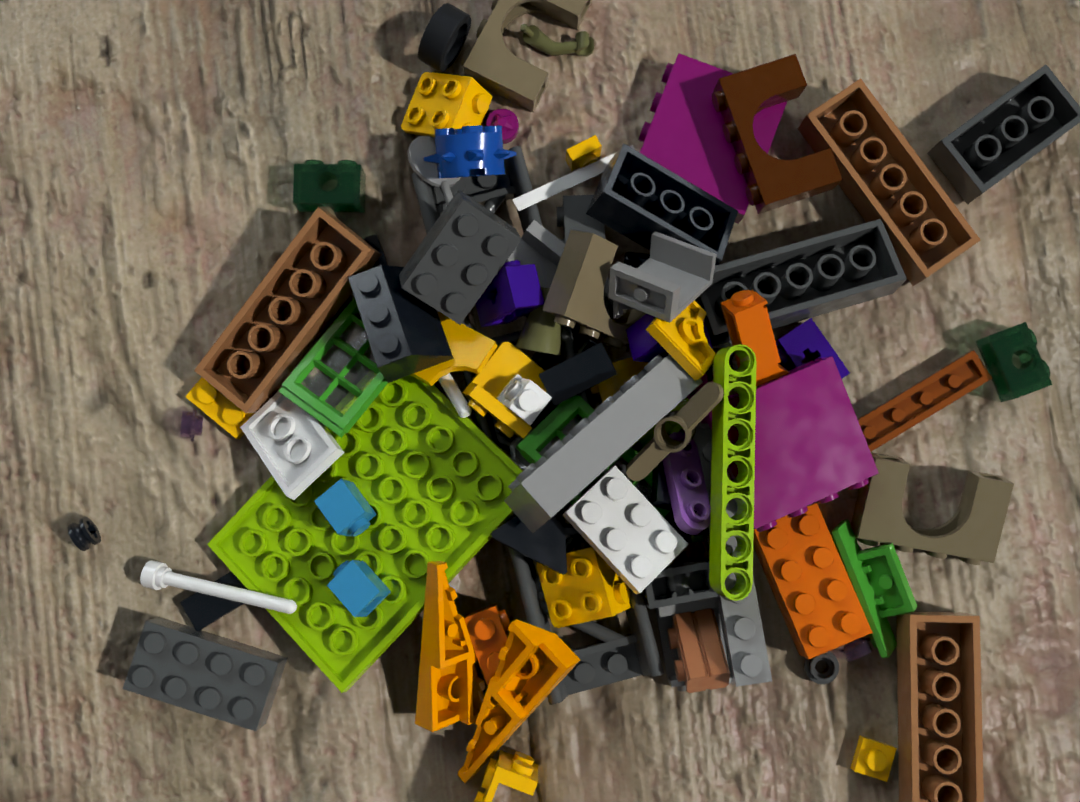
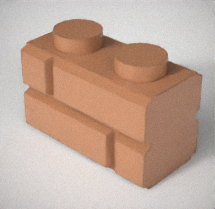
M709 608L697 610L694 613L685 612L672 616V628L667 629L670 649H677L679 660L674 661L678 682H685L688 693L727 687L729 685L730 672L714 610Z

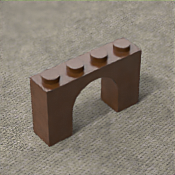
M796 54L719 78L712 93L713 106L716 112H721L725 122L723 124L725 139L728 143L733 144L736 152L734 156L736 169L740 175L744 174L748 185L746 186L747 199L751 206L755 205L758 214L833 190L843 180L831 148L795 160H781L767 154L755 139L753 132L754 116L765 108L799 98L807 86Z

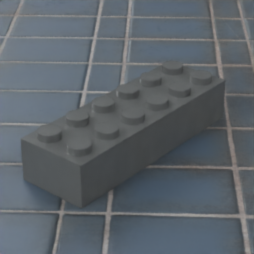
M878 219L716 265L712 285L697 297L695 301L706 311L705 321L713 347L731 341L721 302L730 299L736 292L753 289L768 302L765 306L768 309L772 329L893 294L907 278L883 221Z

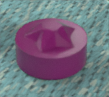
M497 109L490 113L487 118L486 126H502L503 144L509 143L516 138L519 131V122L517 116L512 111Z

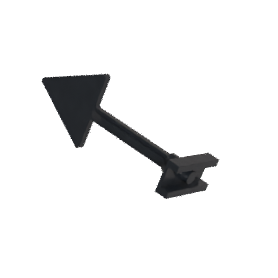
M564 508L534 533L526 527L517 515L490 533L491 538L559 574L567 573L566 539L583 538L571 524L564 522ZM673 511L666 515L665 519L687 543L704 542V534L689 535L680 530L675 523Z

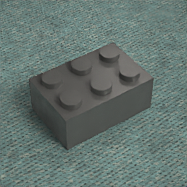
M458 189L400 272L401 288L461 325L522 239L513 226Z

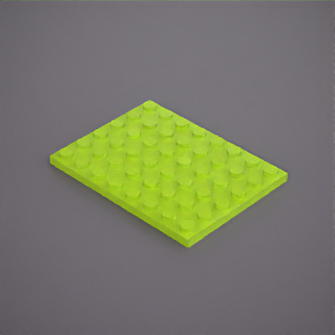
M370 370L356 387L364 391L377 374ZM411 375L388 383L349 432L345 433L342 438L328 429L345 453L295 500L286 497L274 477L271 476L207 544L248 590L296 602L297 609L292 614L266 610L341 693L347 692L424 610L428 562H446L448 568L445 570L449 583L491 539L490 533L506 523L514 514L504 500L512 493L508 486L517 479L516 477L523 470L468 417L461 418L450 399L435 385L431 387ZM349 392L335 409L344 415L358 397ZM340 479L353 482L377 514L369 521V528L355 537L338 535L314 502ZM347 560L365 561L391 591L367 617H354L327 586L334 578L333 572Z

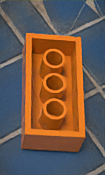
M817 503L808 505V511L799 516L789 518L786 515L777 519V525L773 528L761 532L754 529L753 547L799 655L808 660L873 633Z

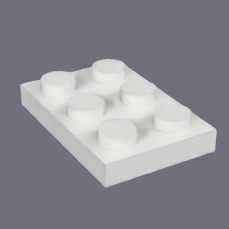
M279 391L240 427L286 497L295 500L345 453L326 426L291 402Z
M616 465L563 514L568 522L636 595L640 594L689 545Z

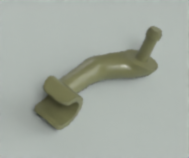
M522 24L520 27L525 43L551 56L576 53L579 56H589L594 51V39L589 37L586 31L576 33L575 41L561 43L551 40L535 25L528 26L527 24Z

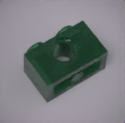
M306 160L304 164H294L293 204L300 212H315L318 207L328 206L334 212L365 213L366 174L360 164L351 160H340L337 164H324L320 160ZM328 180L338 181L337 186L333 190H323V185Z
M1026 322L976 341L1001 402L1013 400L1052 385L1049 378V366L1041 359L1036 347L1037 338L1034 332L1028 328ZM1013 354L1017 355L1020 359L1021 366L1019 369L1012 362Z

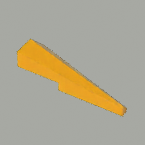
M431 561L427 564L415 724L431 732L440 730L458 721L467 725L475 723L484 699L483 690L486 689L484 680L478 677L474 665L477 658L464 617L458 614L454 601L457 598L456 591L449 586L445 573L448 566L443 561Z
M518 619L510 623L508 627L510 632L506 644L500 650L498 656L500 661L496 673L490 679L475 722L477 727L473 739L468 742L466 748L468 753L464 765L457 774L464 783H467L477 774L580 661V658L557 634Z

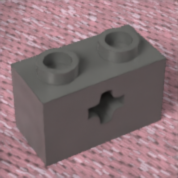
M707 558L668 565L643 590L645 604L649 609L720 596L710 586L709 559Z

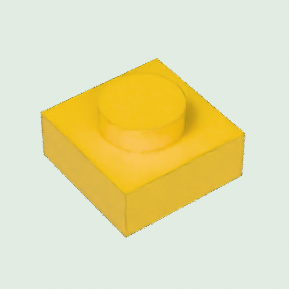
M594 135L566 149L565 160L571 171L598 161L602 145L597 136Z
M860 735L850 769L854 772L887 782L897 748Z

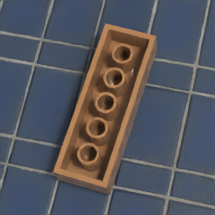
M861 78L807 114L797 128L815 153L831 148L843 179L838 185L866 223L882 219L905 276L912 286L923 281L981 241Z
M318 207L194 371L243 412L256 413L274 396L282 383L351 296L353 291L348 277L371 269L382 254L334 215Z
M910 612L896 615L899 802H984L980 616L963 612Z

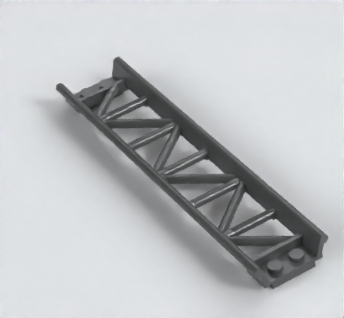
M521 146L509 149L516 152L517 155L504 159L505 174L461 177L456 184L450 187L452 195L454 196L459 189L486 209L495 213L503 201L532 191L533 188ZM414 172L411 176L426 234H428L447 207V203L440 187L428 184ZM537 203L518 211L523 233L533 220L542 225ZM467 315L462 324L471 328L469 316ZM562 325L561 355H557L559 364L572 358L577 353L571 328ZM522 330L490 339L496 341L497 346L505 341L515 346ZM536 351L531 360L542 367L550 354ZM462 371L467 387L476 376V373ZM587 390L577 394V396L579 395L592 407ZM473 410L476 425L502 450L504 448L510 451V445L514 438L511 437L510 439L494 426L497 420L488 413L482 417ZM579 414L574 417L575 426L583 420ZM514 513V514L508 519V521H509L510 519H512L513 517H515L516 514ZM580 538L566 539V553L573 549ZM508 547L528 623L551 632L547 617L549 612L539 575H536L533 560ZM629 588L631 608L625 611L631 630L630 634L621 635L594 621L570 625L601 640V642L571 649L580 658V661L547 696L549 705L562 702L568 695L641 675L656 677L664 674L642 592L636 595Z

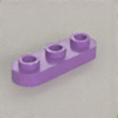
M680 431L678 433L673 432L669 437L675 441H684L685 433ZM692 439L684 449L675 453L670 452L662 462L675 523L684 533L697 535L710 525V503L698 448Z

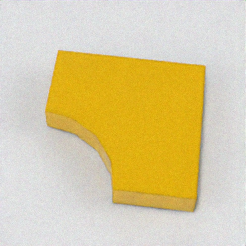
M694 300L670 323L655 317L645 330L697 381L704 376L712 365L716 353L710 347L704 333L703 321L706 311Z
M438 312L454 359L411 374V376L431 387L441 377L454 371H469L480 374L498 347L496 341L462 323L460 325L441 312Z

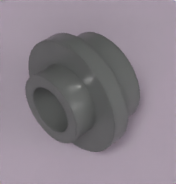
M828 651L809 660L805 659L804 670L811 681L817 684H828L837 677L839 662L836 656ZM820 660H824L826 663V668L823 672H817L815 668L816 663Z

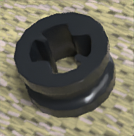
M86 516L80 518L79 524L72 523L68 526L71 540L82 551L88 550L91 543L97 545L101 542V536L96 525Z

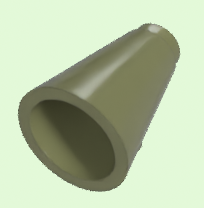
M541 287L545 303L550 288ZM543 306L530 312L515 347L561 355V325L553 322L555 316L543 311Z

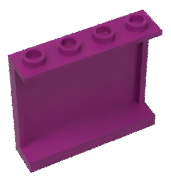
M678 53L675 63H668L661 82L666 83L663 94L656 92L650 108V111L655 113L651 123L645 121L638 140L644 143L640 153L738 210L735 223L739 224L749 205L746 196V186L748 185L744 174L740 175L736 169L734 162L736 152L733 144L728 143L725 139L723 132L724 119L721 112H716L712 102V93L719 78L732 75L733 73ZM787 101L765 108L754 116L753 132L755 139L767 154Z
M833 356L815 359L788 371L789 373L756 387L754 529H757L758 532L773 528L777 525L776 520L786 515L791 518L807 512V506L817 501L819 504L838 498L837 492L843 489L854 490L861 488L869 483L868 478L879 474ZM738 393L728 397L730 405L734 408L739 404ZM712 410L701 421L702 424L708 423L711 431ZM731 426L727 435L730 443L735 444L739 433L735 426ZM732 462L727 468L731 481L738 475V467Z

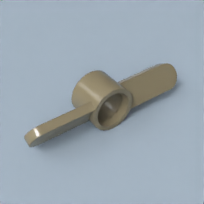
M715 382L706 383L680 410L671 411L664 416L654 428V437L626 465L627 477L633 481H640L670 452L675 453L684 449L694 438L696 426L722 400L724 394L722 386ZM666 421H674L682 426L685 431L684 441H675L667 435L665 430Z

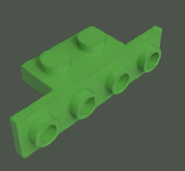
M842 520L832 530V539L838 553L841 554L846 572L873 632L869 634L871 643L875 648H878L881 658L890 657L897 646V642L887 617L914 612L918 606L893 543L860 550L849 520Z

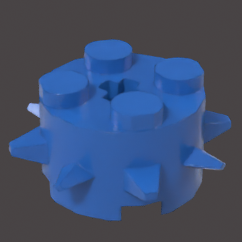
M463 126L462 129H435L436 153L424 157L423 160L437 164L439 179L505 174L504 159L516 156L517 153L503 149L502 126Z

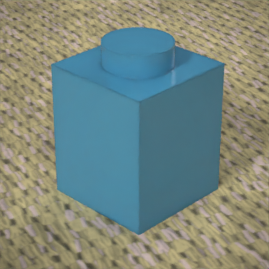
M344 479L337 481L314 500L338 535L353 537L360 535L369 528V521L377 515L356 485Z
M359 560L343 562L333 572L334 578L327 584L329 589L354 617H367L391 593L389 588L366 562Z

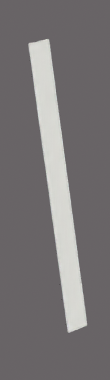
M616 153L512 200L518 211H521L603 173L607 164Z

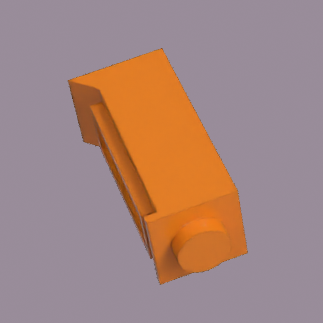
M752 289L736 292L730 299L721 302V307L732 346L739 344L747 345L756 355L757 387L789 372L779 364L781 360L768 309L765 306L768 302ZM735 354V358H736L737 365H738V369H739V367H740V359H739V357Z

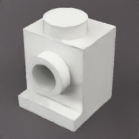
M516 373L496 399L528 425H531L552 397L532 380L522 378Z

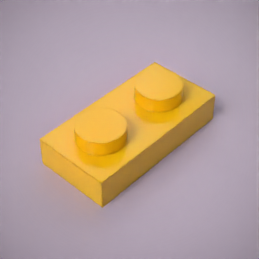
M202 377L185 396L229 434L239 440L244 435L240 427L255 414L243 412Z

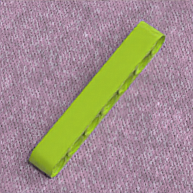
M742 344L722 348L716 353L713 361V382L722 386L724 394L722 400L712 409L709 582L714 592L734 601L746 598L751 592L753 585L757 361L753 350L747 345ZM732 353H735L740 359V367L737 371H734L729 365V357ZM732 389L739 394V404L735 408L730 405L728 400ZM731 426H735L739 433L735 444L730 443L727 435ZM732 462L738 467V475L733 481L727 476V468ZM735 499L738 507L737 512L734 516L729 517L726 507L730 500ZM731 536H734L737 546L732 553L728 554L725 547L726 542ZM734 573L736 575V584L732 589L726 590L725 580L728 575Z

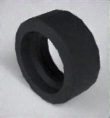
M449 3L443 4L438 8L421 38L418 48V58L420 61L439 72L446 71L453 64L466 41L471 26L470 15Z

